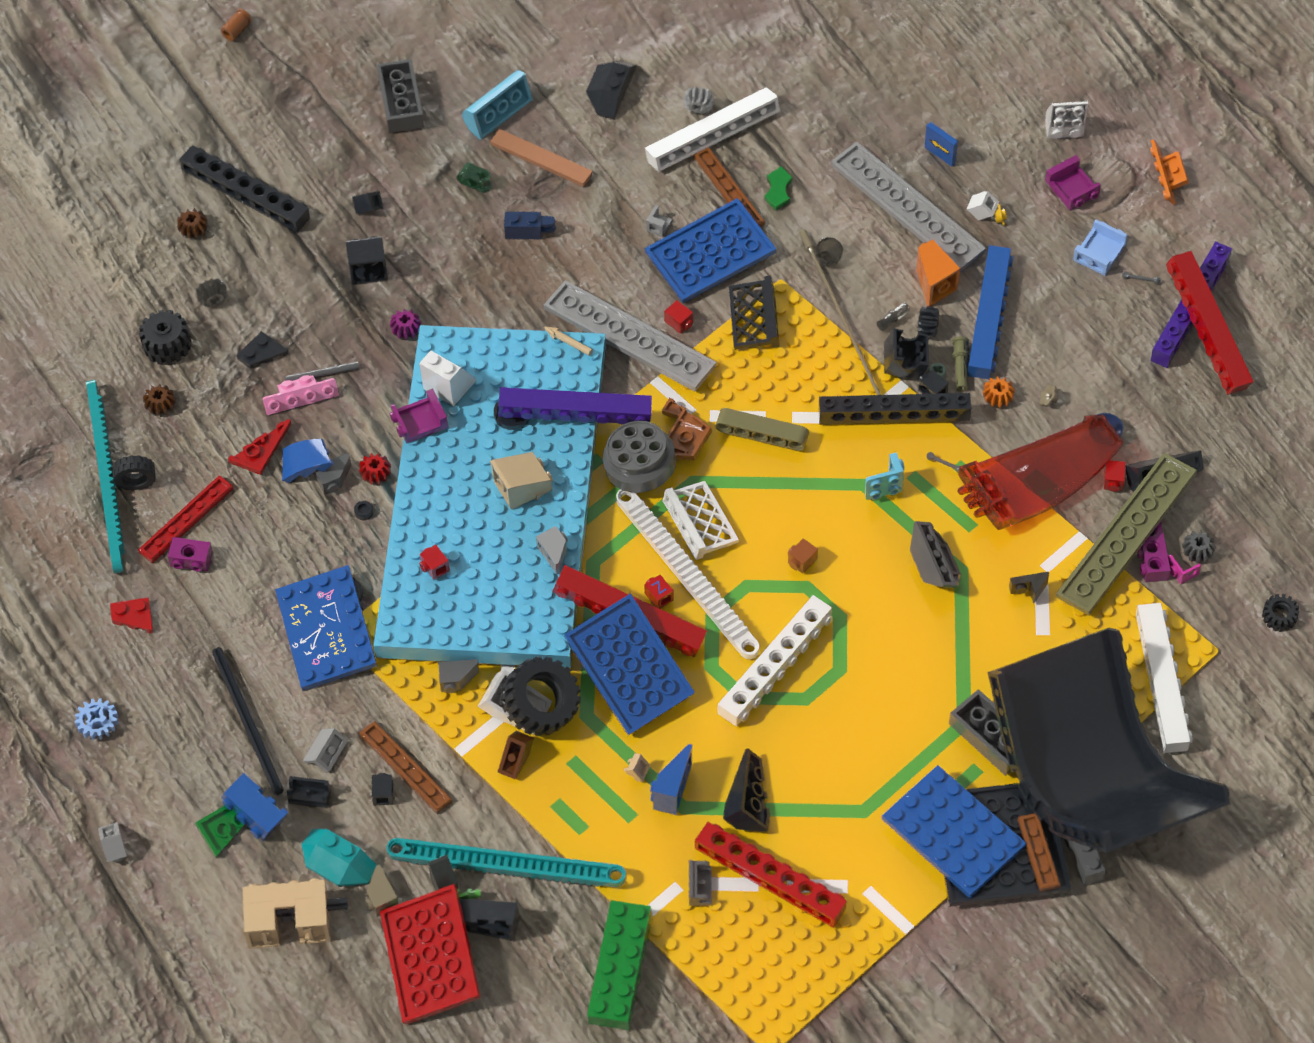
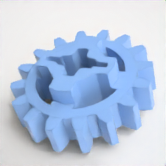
M99 698L98 702L91 699L90 704L84 702V708L78 707L79 713L75 714V725L78 727V732L83 733L84 738L90 735L92 740L96 736L102 740V735L105 734L109 737V731H115L114 725H118V713L114 705L110 706L108 700L103 703L101 698Z

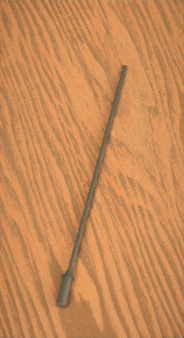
M803 229L799 233L806 246V251L812 255L876 394L881 395L815 255V246L812 244L807 231Z

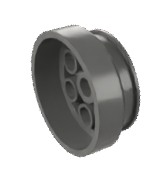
M633 421L618 427L609 436L603 453V464L607 477L614 486L627 492L640 493L653 490L664 484L672 476L676 468L677 457L671 438L661 428L647 421Z

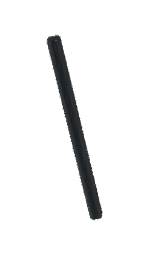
M221 647L213 649V657L274 795L281 794L284 791L225 654Z

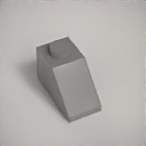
M555 526L536 536L537 548L554 572L559 574L567 552L566 542L568 539L563 531L560 532Z
M118 823L98 828L107 862H119L123 857H126Z

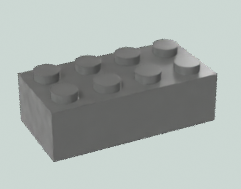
M412 59L377 64L378 79L389 133L423 128V113Z
M978 689L950 713L949 725L999 771L1007 776L1011 769L1003 744L995 704Z

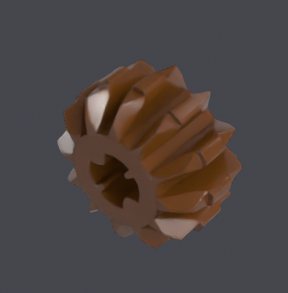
M195 208L192 211L187 209L186 213L181 212L180 217H177V229L183 237L188 236L191 239L192 236H195L198 239V235H204V231L208 228L207 217L203 214L202 210L197 212Z
M160 384L157 387L151 385V390H146L143 396L144 407L146 410H149L151 415L156 413L159 416L162 412L167 415V410H172L175 404L172 389L169 390L167 385L164 387Z

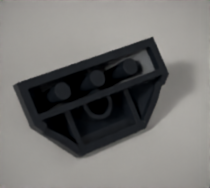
M618 60L597 65L586 90V94L597 116L615 119L637 64Z

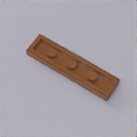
M1036 814L1018 817L1020 830L1026 842V849L1040 892L1060 888V882L1040 820Z

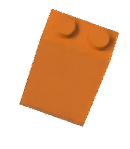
M933 239L921 244L918 248L916 270L926 305L932 306L958 290L960 268Z

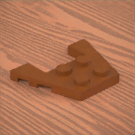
M669 397L662 409V413L665 416L677 419L668 433L673 442L677 460H695L712 433L711 427L695 415H691L687 412L686 408L682 405L679 406L675 403L674 399Z

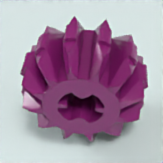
M404 308L403 312L397 310L396 315H392L390 328L393 335H397L399 339L404 337L407 340L409 336L414 338L415 333H419L421 320L418 313H414L412 309L406 311Z

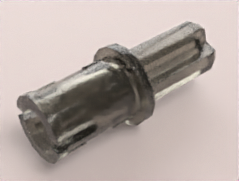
M903 303L895 310H889L886 316L876 322L877 327L885 331L892 324L898 323L899 319L910 311V307L907 303Z

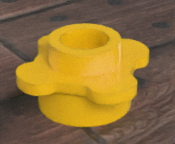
M999 204V208L996 209L994 216L996 223L1002 222L1004 226L1007 214L1006 210L1001 209Z

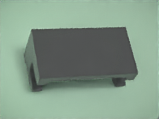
M689 860V906H711V866H709L708 861Z

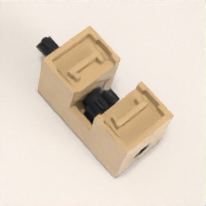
M311 879L304 882L293 880L282 884L272 882L268 885L251 884L248 887H242L244 934L249 949L279 946V917L282 918V922L292 921L293 916H295L300 944L331 942L329 911L348 909L347 897L328 899L325 880Z

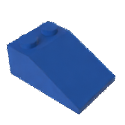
M688 744L658 774L656 781H652L650 801L653 802L654 810L677 815L693 763L691 744Z

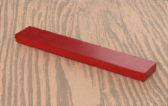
M219 475L138 549L139 553L153 564L170 548L173 537L181 538L234 489L233 485Z

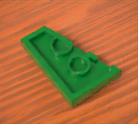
M225 806L195 822V826L215 858L244 826L237 819V814Z

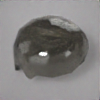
M825 237L818 242L815 248L816 260L823 266L832 267L840 261L843 247L840 241L835 238Z

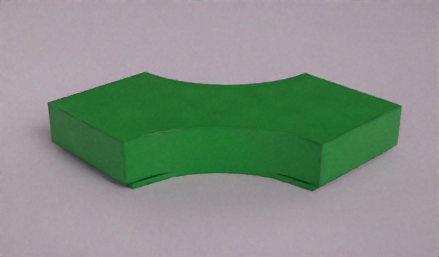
M782 166L767 175L771 188L764 195V200L775 211L790 202L786 189L792 183V177Z

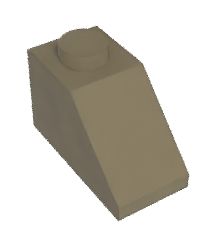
M376 866L366 891L368 899L365 902L370 911L374 910L376 916H379L380 911L397 905L398 898L381 866Z

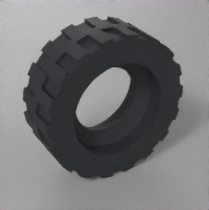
M139 455L125 456L114 463L113 481L119 488L131 491L142 490L152 486L153 482H155V463L147 457Z

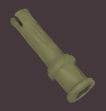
M959 336L952 340L954 346L953 359L956 363V390L964 392L968 390L967 360L969 352L967 351V345L969 344V339Z

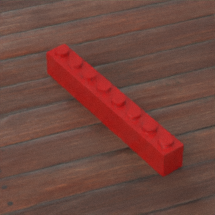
M1192 251L1172 256L1166 263L1167 271L1172 276L1175 288L1181 295L1183 305L1189 312L1190 319L1198 331V336L1205 346L1206 353L1213 363V368L1221 380L1222 387L1227 395L1247 389L1254 381Z
M564 565L552 591L558 597L567 598L580 607L592 610L595 614L600 613L628 595L567 565ZM633 597L666 647L677 649L683 655L695 658L707 630Z

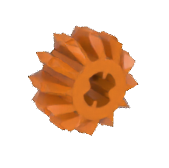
M998 376L996 380L990 378L989 382L984 384L983 397H985L986 403H991V407L998 405L999 409L1002 405L1007 407L1009 402L1013 401L1015 394L1012 381L1007 382L1006 377L1002 380Z

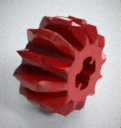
M372 453L370 457L364 456L363 461L359 464L360 475L363 476L365 482L369 481L371 485L374 482L380 485L381 480L386 481L387 476L391 474V463L386 455L381 457L380 453L376 456Z

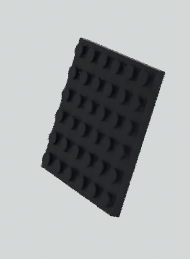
M1020 783L966 789L1024 840L1018 823V817L1034 813L1018 788ZM1045 821L1041 822L1060 882V888L1040 892L1025 847L971 898L966 896L944 876L949 907L1071 892L1061 837L1051 832L1049 825Z

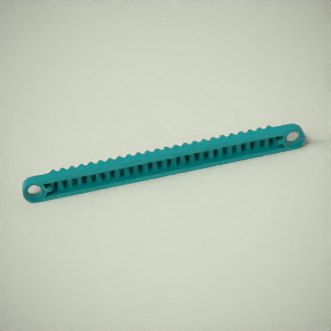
M96 380L86 381L110 557L113 573L116 574L124 572L122 555L125 553L116 487L113 481V467L102 397L98 394Z
M403 838L391 839L386 846L387 853L391 859L411 862L412 864L428 865V862L448 855L452 869L459 868L460 870L467 869L468 871L475 870L476 872L483 871L484 873L491 872L492 874L499 873L500 875L507 874L508 876L515 875L516 877L523 876L524 878L531 877L532 879L539 878L540 880L547 879L548 881L555 880L556 882L563 881L564 883L571 882L572 884L579 883L580 885L585 883L589 886L593 884L597 887L600 885L620 887L627 879L625 869L617 864ZM401 845L403 849L400 853L395 854L391 851L392 847ZM618 871L622 876L619 880H613L610 877L611 874Z

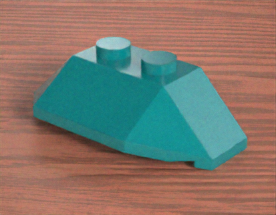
M313 828L301 844L306 868L338 887L369 884L374 870L378 866L361 848L328 829Z

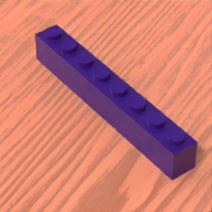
M500 387L498 417L580 421L584 423L599 422L602 424L618 423L621 425L633 421L650 422L652 396Z

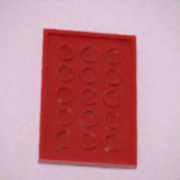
M452 884L380 911L402 1023L407 1025L481 998L456 885Z

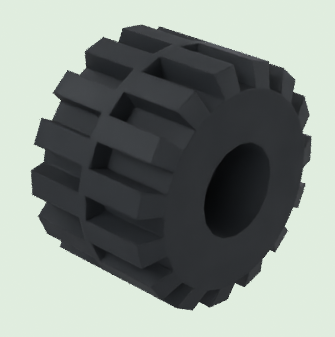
M158 310L159 313L154 314V312L149 314V319L144 318L142 321L143 325L139 327V336L145 355L149 356L150 361L154 362L157 360V364L163 365V362H167V365H170L172 361H181V356H187V350L191 349V337L187 323L178 312L174 314L173 310H168L167 312Z

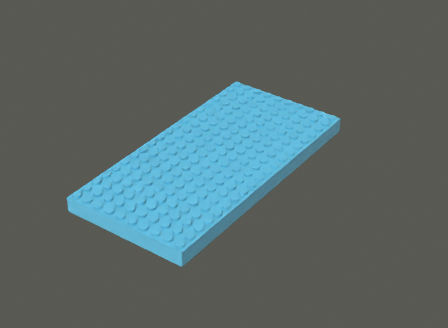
M420 325L409 404L427 398L426 390L423 389L419 363L430 351L464 369L476 378V382L454 407L438 398L447 416L449 428L407 444L403 439L373 645L376 658L446 662L478 659V663L520 665L528 659L541 656L542 660L545 657H551L553 662L559 660L563 663L561 666L571 668L573 650L564 638V635L576 626L578 605L567 598H560L556 593L552 592L560 573L556 574L537 548L536 536L555 526L560 532L563 531L568 541L566 542L567 552L561 571L564 565L579 572L582 571L598 422L584 423L580 421L530 419L520 429L507 430L496 423L494 407L499 401L500 387L601 393L606 353L605 334L562 332L593 349L592 354L588 356L557 338L553 339L547 331ZM533 452L536 458L540 457L545 472L549 471L553 479V482H551L552 490L543 494L538 500L533 499L511 510L493 481L490 461ZM436 544L448 559L450 571L433 580L428 572H423L419 562H421L420 553L424 549Z

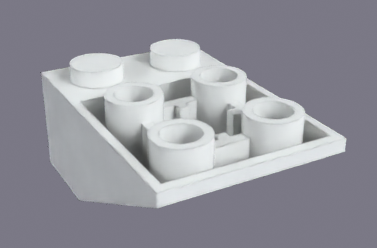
M1088 101L1052 103L1046 111L1045 125L1047 138L1083 137Z

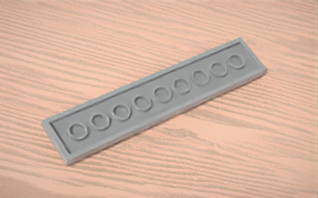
M855 142L831 161V166L923 243L933 239L958 265L960 272L985 253L986 248L858 142Z
M566 280L544 304L546 311L587 333L605 334L606 343L694 392L717 367L714 360Z

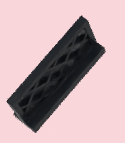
M764 276L762 281L729 285L734 349L770 344L772 348L780 347L775 289L772 276ZM762 287V291L758 295L751 292L754 288ZM742 290L744 293L738 298L734 295V291ZM748 295L754 298L750 304L743 301ZM758 301L764 304L759 311L753 307ZM739 304L746 307L741 313L735 310ZM749 310L756 313L751 319L744 316ZM759 316L765 319L760 326L754 323ZM741 319L747 322L742 329L736 326ZM751 325L757 329L752 335L746 332ZM760 332L766 334L767 339L758 340L755 337ZM742 334L748 337L745 342L738 343V339Z

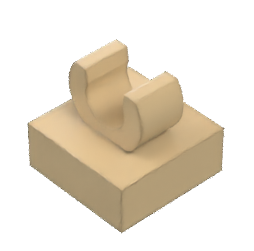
M634 754L633 758L628 759L629 766L624 768V771L636 781L643 782L651 765L641 754Z

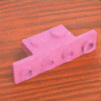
M306 375L294 381L282 382L277 385L279 393L263 397L262 400L266 414L271 415L336 397L339 393L334 378L316 383L313 375Z

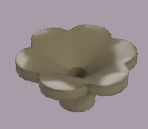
M1047 385L1045 390L1041 392L1039 403L1042 406H1049L1051 402H1057L1056 386Z

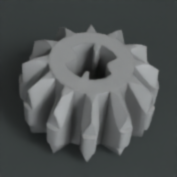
M695 86L694 88H689L684 94V107L689 112H695V114L708 113L714 103L713 93L709 92V89H703L702 87L698 88Z

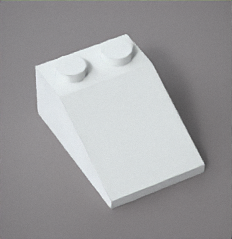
M503 669L493 678L478 707L491 716L515 726L516 723L509 721L507 718L509 714L504 712L502 707L505 705V702L501 701V695L504 693L502 687L506 682L507 676L510 674ZM527 685L526 694L531 705L539 711L547 712L553 701Z

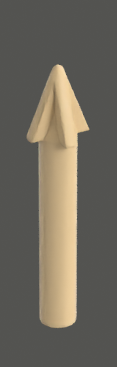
M544 327L553 339L557 338L588 356L592 354L593 349L558 331L559 328Z

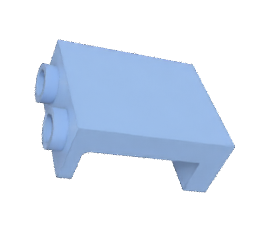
M1095 220L1092 230L1081 246L1077 245L1075 248L1073 261L1106 276L1126 246L1128 235L1121 230L1109 226L1105 222Z

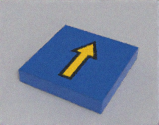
M932 122L926 125L924 148L952 167L956 163L958 141Z

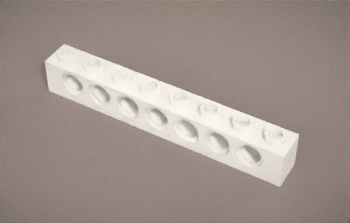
M813 595L718 703V714L736 727L740 722H744L749 716L750 710L760 704L763 695L768 694L772 690L776 680H781L785 670L795 664L797 656L807 650L809 642L819 636L824 625L827 626L831 622L832 607ZM774 660H779V661H781V662L775 663V662H773V661H774ZM743 701V702H745V703H744V704H738L737 702Z

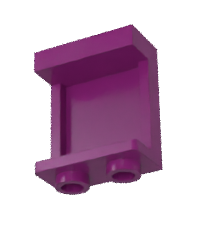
M1077 155L1046 170L1045 182L1070 211L1081 207L1090 200H1095L1100 195L1101 184H1094L1080 168V159Z
M433 389L426 391L427 398L398 409L395 404L391 405L392 412L389 413L393 424L397 423L398 435L400 438H404L406 444L449 428L447 416Z

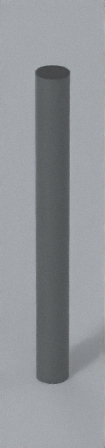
M358 362L284 377L285 381H294L306 375H313L314 378L356 370L359 369Z

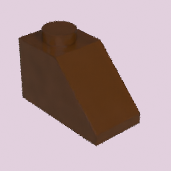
M517 730L509 735L497 772L512 779H517L529 756L534 737Z

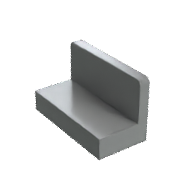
M335 728L322 729L303 762L306 764L314 763L324 772H330L348 739Z

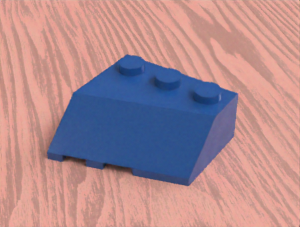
M243 773L223 793L221 797L223 799L222 803L227 809H232L237 814V819L243 825L247 824L251 828L250 832L256 839L260 838L264 841L281 825L288 811L284 808L279 810L275 804L276 801L272 797H264L262 789Z

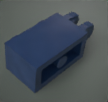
M505 212V239L541 240L542 234L555 232L556 220L553 216H541V212Z

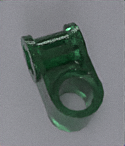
M466 162L456 176L460 184L479 192H488L492 188V183L489 180L490 172L473 163Z

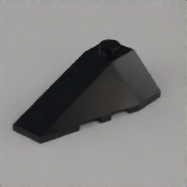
M1201 450L1171 455V457L1196 469L1197 473L1204 469ZM1159 458L1125 465L1127 482L1132 492L1140 485Z
M749 748L744 751L726 799L723 820L737 830L767 832L769 829L770 811L765 806L767 792L763 791L762 782L765 780L762 758Z

